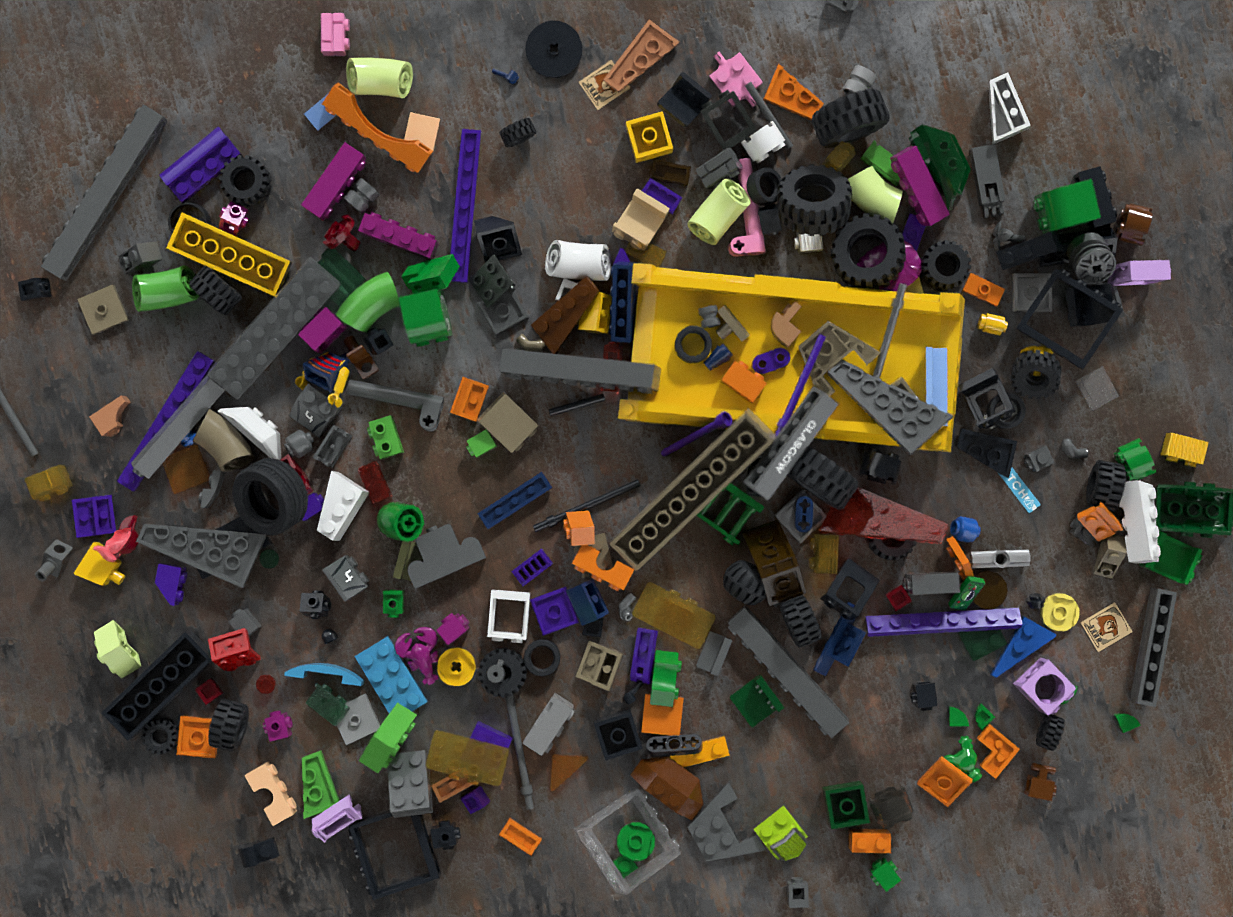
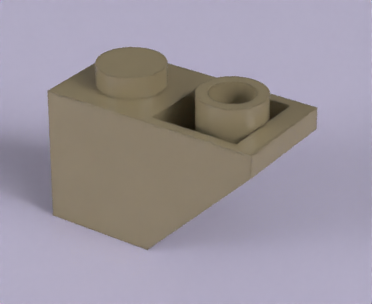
M1114 534L1102 540L1094 567V574L1113 578L1127 554L1124 536Z

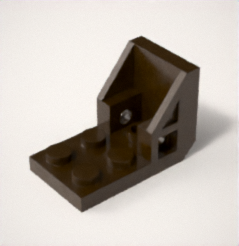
M778 519L742 532L754 560L756 570L762 580L769 606L806 593L797 559Z

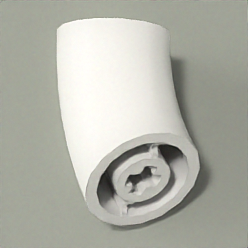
M554 240L546 254L545 270L552 277L583 280L588 276L591 281H607L611 274L610 251L606 244H580Z

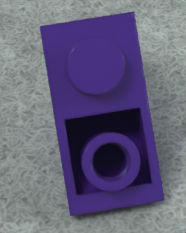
M160 563L157 568L155 584L171 606L179 605L184 596L182 586L187 580L186 567Z

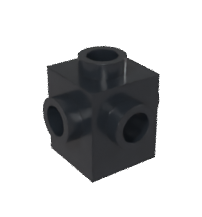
M314 590L312 593L301 594L300 613L315 620H319L321 617H328V611L331 610V600L323 591Z
M450 820L438 822L439 825L432 826L430 830L434 849L442 847L443 850L452 849L454 845H457L458 839H461L460 828L456 827L455 822L450 823Z

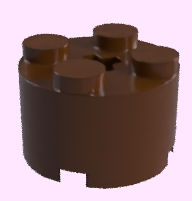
M1131 203L1125 204L1119 216V220H1122L1115 232L1118 241L1142 246L1145 242L1142 236L1148 234L1153 208Z

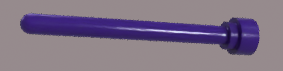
M726 411L721 412L712 423L664 448L661 451V455L664 457L717 428L725 429L731 426V415Z

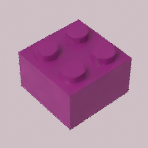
M326 307L324 309L320 308L313 315L315 318L310 323L307 322L298 334L314 351L320 354L348 328Z

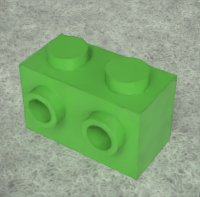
M389 415L368 422L370 427H367L369 437L374 439L375 445H373V450L376 457L379 456L380 459H385L404 453L393 416Z

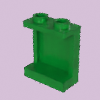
M1159 531V536L1157 537V544L1160 547L1159 562L1140 563L1139 566L1177 583L1188 585L1194 578L1195 573L1193 571L1195 566L1202 559V549L1192 547Z

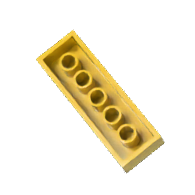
M181 213L166 247L272 296H275L281 290L293 263L185 213Z

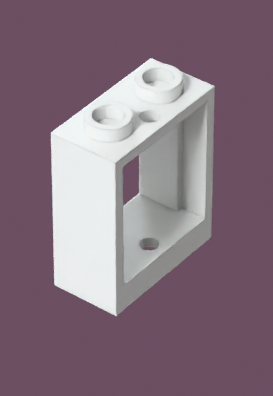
M491 590L487 637H492V641H503V638L511 639L513 643H522L523 640H526L531 593ZM497 599L525 601L522 633L494 631Z

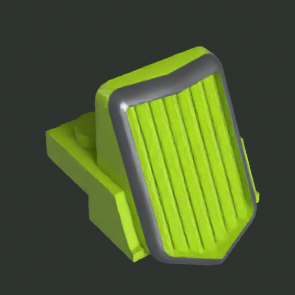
M782 806L753 829L777 860L787 861L796 858L807 845V834L785 806Z

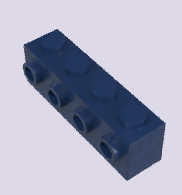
M617 262L611 268L613 286H611L610 290L612 297L610 316H612V322L609 327V334L611 335V341L630 343L634 339L636 285L631 282L633 263L635 262Z

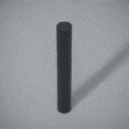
M602 393L548 409L550 417L605 401V397Z

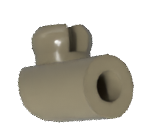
M521 334L516 339L525 351L541 352L545 347L543 340L529 341L524 334Z

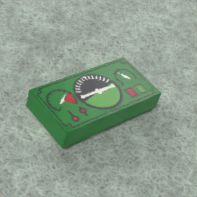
M967 576L959 587L960 592L955 593L948 602L950 608L966 611L986 584L982 578Z

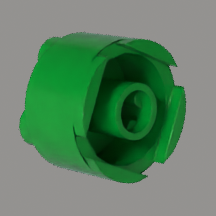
M1140 438L1116 448L1117 452L1113 453L1116 461L1124 465L1127 481L1141 480L1156 473V469L1151 468L1154 466V462L1146 446L1141 447L1139 444L1142 442Z

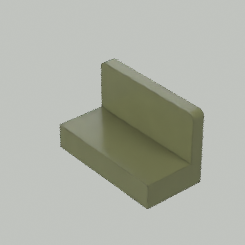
M402 541L393 578L411 581L408 575V566L413 561H423L416 542Z

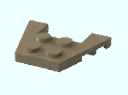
M827 321L798 346L806 365L818 335L821 334L826 337L810 376L813 385L828 396H831L835 390L823 375L852 350L860 356L866 365L881 354L875 348L830 321Z

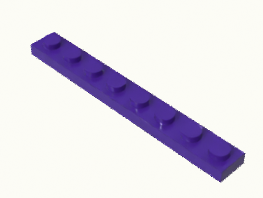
M462 129L450 253L454 255L460 267L451 282L468 283L481 130Z
M199 351L196 352L117 480L118 483L131 491H136L144 476L141 478L132 471L134 468L131 462L206 377L210 368L215 363L214 360Z
M1019 608L866 616L865 618L868 637L1018 629L1022 627Z

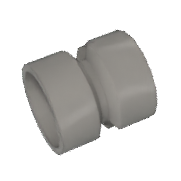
M855 65L850 74L851 79L846 81L842 91L848 95L871 88L877 76L866 67Z

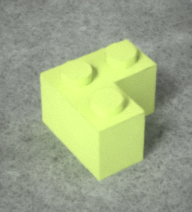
M114 620L94 632V644L98 650L97 658L102 664L105 663L113 674L116 673L122 679L141 667L139 654L127 643L125 631Z

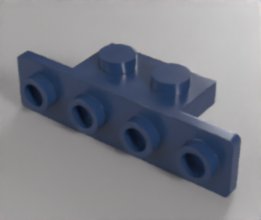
M850 602L847 603V605H849L850 607L855 606ZM840 616L820 657L816 661L814 671L826 676L834 660L849 667L866 632L853 626L855 619L850 621Z

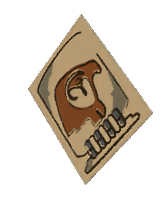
M612 60L579 81V84L597 110L630 89L628 85L618 93L603 82V79L615 65Z
M1115 602L1081 622L1098 652L1132 633L1131 628Z

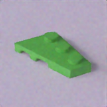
M322 750L302 757L303 819L325 811L340 800Z

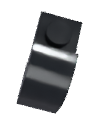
M274 837L263 841L250 842L238 848L244 868L256 866L261 862L280 856Z

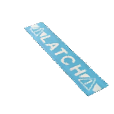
M1012 467L1009 479L999 474L1028 513H1031L1041 505Z

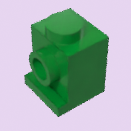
M383 590V614H388V617L397 618L399 614L404 613L405 590ZM391 600L396 602V606L394 608H392L389 604Z

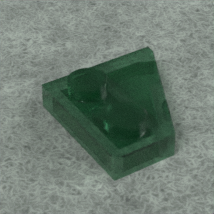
M1001 630L957 632L973 662L1007 645Z

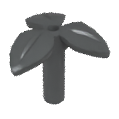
M1000 221L994 228L993 235L996 238L993 240V247L995 252L1001 250V242H1025V235L1014 234L1006 228L1001 229Z

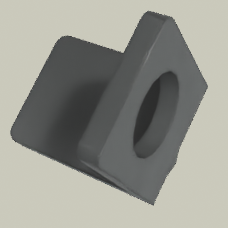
M55 540L44 552L41 568L35 572V577L40 581H45L50 574L58 577L62 561L72 551L73 547L60 540ZM63 547L65 552L57 553L54 551V548Z

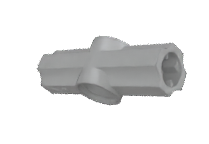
M1029 549L973 551L969 555L971 568L1030 566L1031 561ZM998 554H1002L1004 558L1001 564L996 562Z

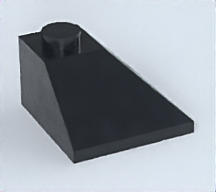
M495 216L474 220L485 263L493 255L498 260L522 255L514 222Z

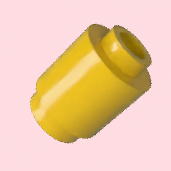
M986 313L980 315L977 328L981 329L982 332L1000 336L1006 332L1008 322L1005 321V317Z

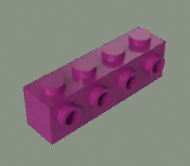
M344 142L301 206L322 221L325 218L328 219L333 213V206L344 197L343 192L347 186L350 187L354 183L356 173L358 171L361 172L365 167L366 157Z
M908 146L890 157L891 167L898 174L900 186L906 191L908 202L914 207L917 213L916 218L920 224L931 226L950 215L917 146Z
M371 212L370 215L364 214L358 229L362 235L427 260L434 258L439 245L438 241L435 240V236L429 233L419 234L417 229L410 226L403 228L399 226V222L392 219L385 221L381 219V215Z

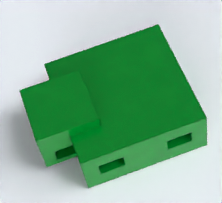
M450 254L408 266L401 277L413 294L434 289L441 290L448 287L460 266L454 255Z

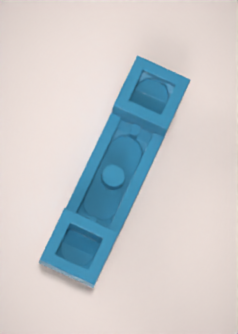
M326 663L304 664L287 670L284 673V676L297 678L307 677L308 671L343 676L342 684L357 686L364 684V680L356 673L346 668Z

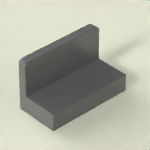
M710 631L696 666L718 676L732 640Z

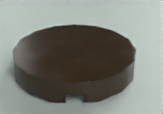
M991 571L979 572L974 576L982 578L986 584L975 597L973 603L984 609H994L1000 606L1006 599L1008 592L1007 583L1003 577Z

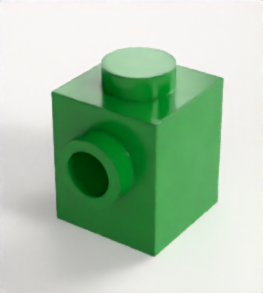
M885 858L873 862L872 867L869 869L873 874L870 878L876 886L880 884L886 892L901 881L896 873L898 868L892 861L887 862Z

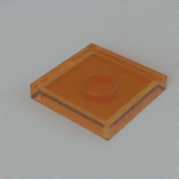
M198 445L173 453L162 463L174 494L209 481L210 475Z

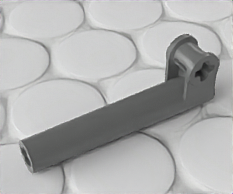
M349 380L347 385L348 395L420 409L419 423L422 428L432 432L438 427L444 405V397L356 380ZM431 418L433 424L431 423L427 426L425 420L428 421Z

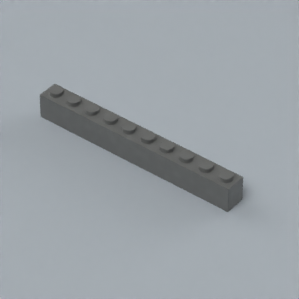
M144 104L136 110L132 123L126 126L125 134L121 140L115 143L113 153L105 159L103 169L95 175L91 188L85 191L84 199L74 208V215L70 221L64 224L62 234L54 240L53 248L42 260L43 264L41 267L62 280H68L168 121Z

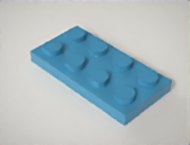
M389 636L354 656L388 713L391 712L397 702L410 711H414L428 702L402 657L397 655L395 646Z

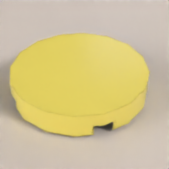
M1055 593L1046 598L1044 607L1040 608V617L1049 629L1064 632L1077 623L1079 607L1071 596Z

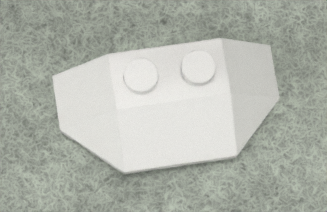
M249 407L219 409L218 412L267 456L278 460L281 459L280 433L276 430L278 427L272 421L268 420L267 422L262 418L264 414L256 407L254 409Z

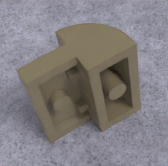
M589 641L576 677L610 691L623 653Z

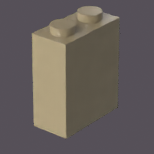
M504 392L477 418L478 422L511 453L514 450L517 452L524 445L523 441L527 437L531 438L536 433V427L538 426Z

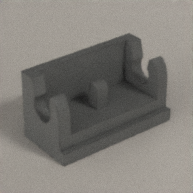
M333 425L313 458L333 468L353 435Z

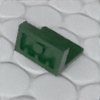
M760 674L730 695V699L751 727L760 723L776 710L780 712L785 708Z

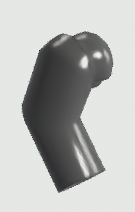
M1064 439L1061 442L1062 451L1069 458L1088 457L1087 448L1077 449L1070 439Z
M631 592L618 605L619 615L624 621H630L633 617L630 605L636 600V597Z

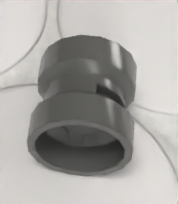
M717 305L698 309L699 315L703 319L701 322L702 328L721 325L720 319L716 317Z

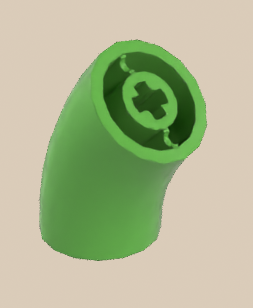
M182 265L161 272L134 275L132 292L136 310L138 312L158 310L197 300L200 296L189 284L196 276L195 273L188 266Z
M389 273L379 274L359 286L342 303L336 312V316L349 326L362 332H368L382 315L400 305L396 288Z

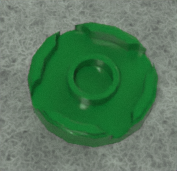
M632 822L625 825L619 831L617 848L625 859L639 862L652 854L655 847V837L647 825L640 822Z

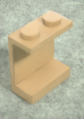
M636 189L618 222L614 223L612 232L618 239H625L630 242L633 248L645 251L667 217L670 208L641 190Z

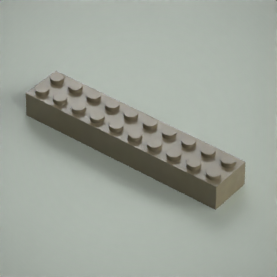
M748 408L623 528L609 545L638 571L775 440L776 435Z

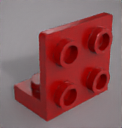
M246 628L208 639L211 659L224 671H234L239 666H250L255 664L256 661L261 660L260 655L250 646L248 630Z

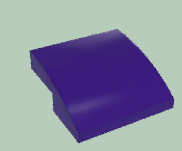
M112 495L72 500L76 538L111 534L116 531Z

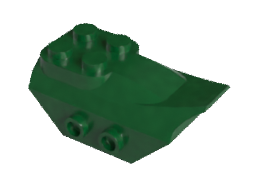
M922 124L910 132L909 141L912 146H917L931 175L943 188L948 210H952L954 201L963 193L971 168L954 134Z
M1184 482V485L1158 484L1155 487L1156 498L1154 499L1158 513L1156 526L1159 531L1181 532V536L1193 537L1194 533H1200V537L1213 538V534L1231 535L1233 527V489L1215 487L1216 484L1203 483V487L1196 486V482Z

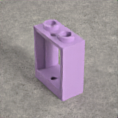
M1169 260L1128 261L1116 264V269L1108 278V283L1113 286L1149 285L1170 280Z

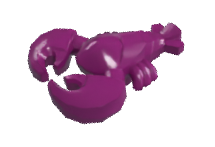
M421 627L414 630V633H423V636L418 635L416 638L427 644L416 643L411 651L408 650L411 646L412 638L407 643L404 642L411 634L404 633L399 636L395 642L397 655L413 660L408 661L407 664L412 671L419 668L425 676V679L422 681L424 685L435 683L439 676L433 674L432 663L438 662V651L436 650L432 654L430 652L438 641L436 632L429 627Z

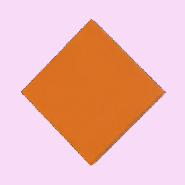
M645 693L641 732L670 736L680 735L684 698L678 697L677 700L674 699L673 707L650 704L651 694Z
M180 716L176 755L216 758L217 748L209 746L208 741L212 718Z
M941 756L917 781V785L949 807L972 783V778Z

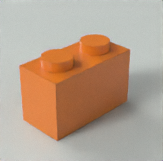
M734 361L721 379V382L750 403H753L767 384L764 382L765 378L757 372L754 374L748 370L749 366L744 362Z
M589 511L566 512V519L563 520V529L566 533V539H570L571 546L595 544L594 524Z
M849 829V849L852 853H891V833L888 829Z

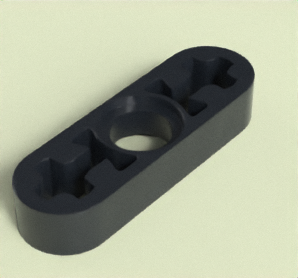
M697 734L651 737L647 741L646 747L648 753L653 757L697 754L701 752L703 743L701 737ZM693 741H696L695 747L691 746ZM672 742L680 743L677 749L669 747ZM654 744H658L656 750H653Z

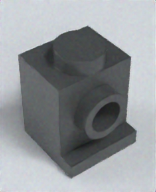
M792 877L791 881H787V904L789 908H809L808 883L803 881L802 877ZM795 888H800L799 893H794L793 891Z

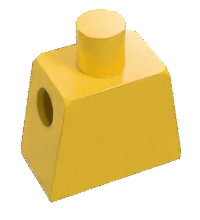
M93 542L74 574L101 586L108 585L110 581L120 585L125 578V575L118 571L122 562L119 559L115 562L105 560L98 551L93 550L95 546L104 545L100 542Z

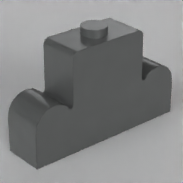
M450 524L437 528L435 525L426 529V534L415 539L424 561L417 560L410 563L408 575L416 589L487 557L478 539L468 537L460 545Z

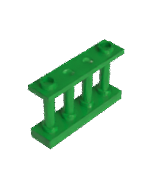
M729 483L722 492L727 490L731 493L730 499L714 522L704 515L717 496L696 516L723 534V540L731 545L733 543L738 545L740 541L735 537L752 513H761L764 506L732 483ZM741 500L746 504V510L732 530L727 533L720 528V525L734 505Z

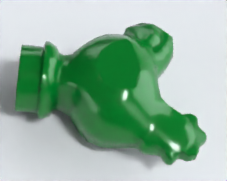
M961 736L958 741L961 749L954 755H945L944 758L972 778V783L982 777L980 769L975 768L977 755L973 750L972 739H969L968 736Z

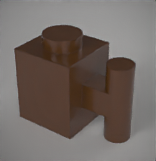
M1032 763L1031 770L1038 773L1037 776L1027 775L1024 794L1029 797L1052 801V796H1055L1057 787L1053 780L1047 778V774L1055 775L1056 767Z

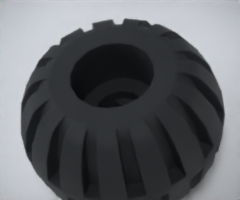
M738 560L726 569L723 576V586L731 596L747 605H756L766 598L762 580L754 564Z

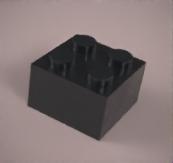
M631 709L594 720V726L606 761L643 749Z

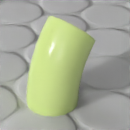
M349 58L346 66L348 87L355 95H381L405 98L411 89L413 68L409 62L401 60Z
M873 166L850 177L848 181L852 187L851 200L865 213H869L871 217H874V214H878L881 216V219L888 218L893 225L903 190L895 188L884 181Z
M731 179L722 180L688 221V228L702 241L710 245H716L736 219L750 205L749 195L735 181Z

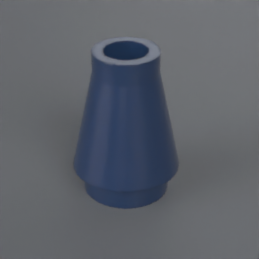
M723 343L715 348L707 360L704 361V364L712 371L714 368L728 362L733 354Z

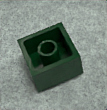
M861 781L822 787L828 824L831 829L870 823L864 785Z

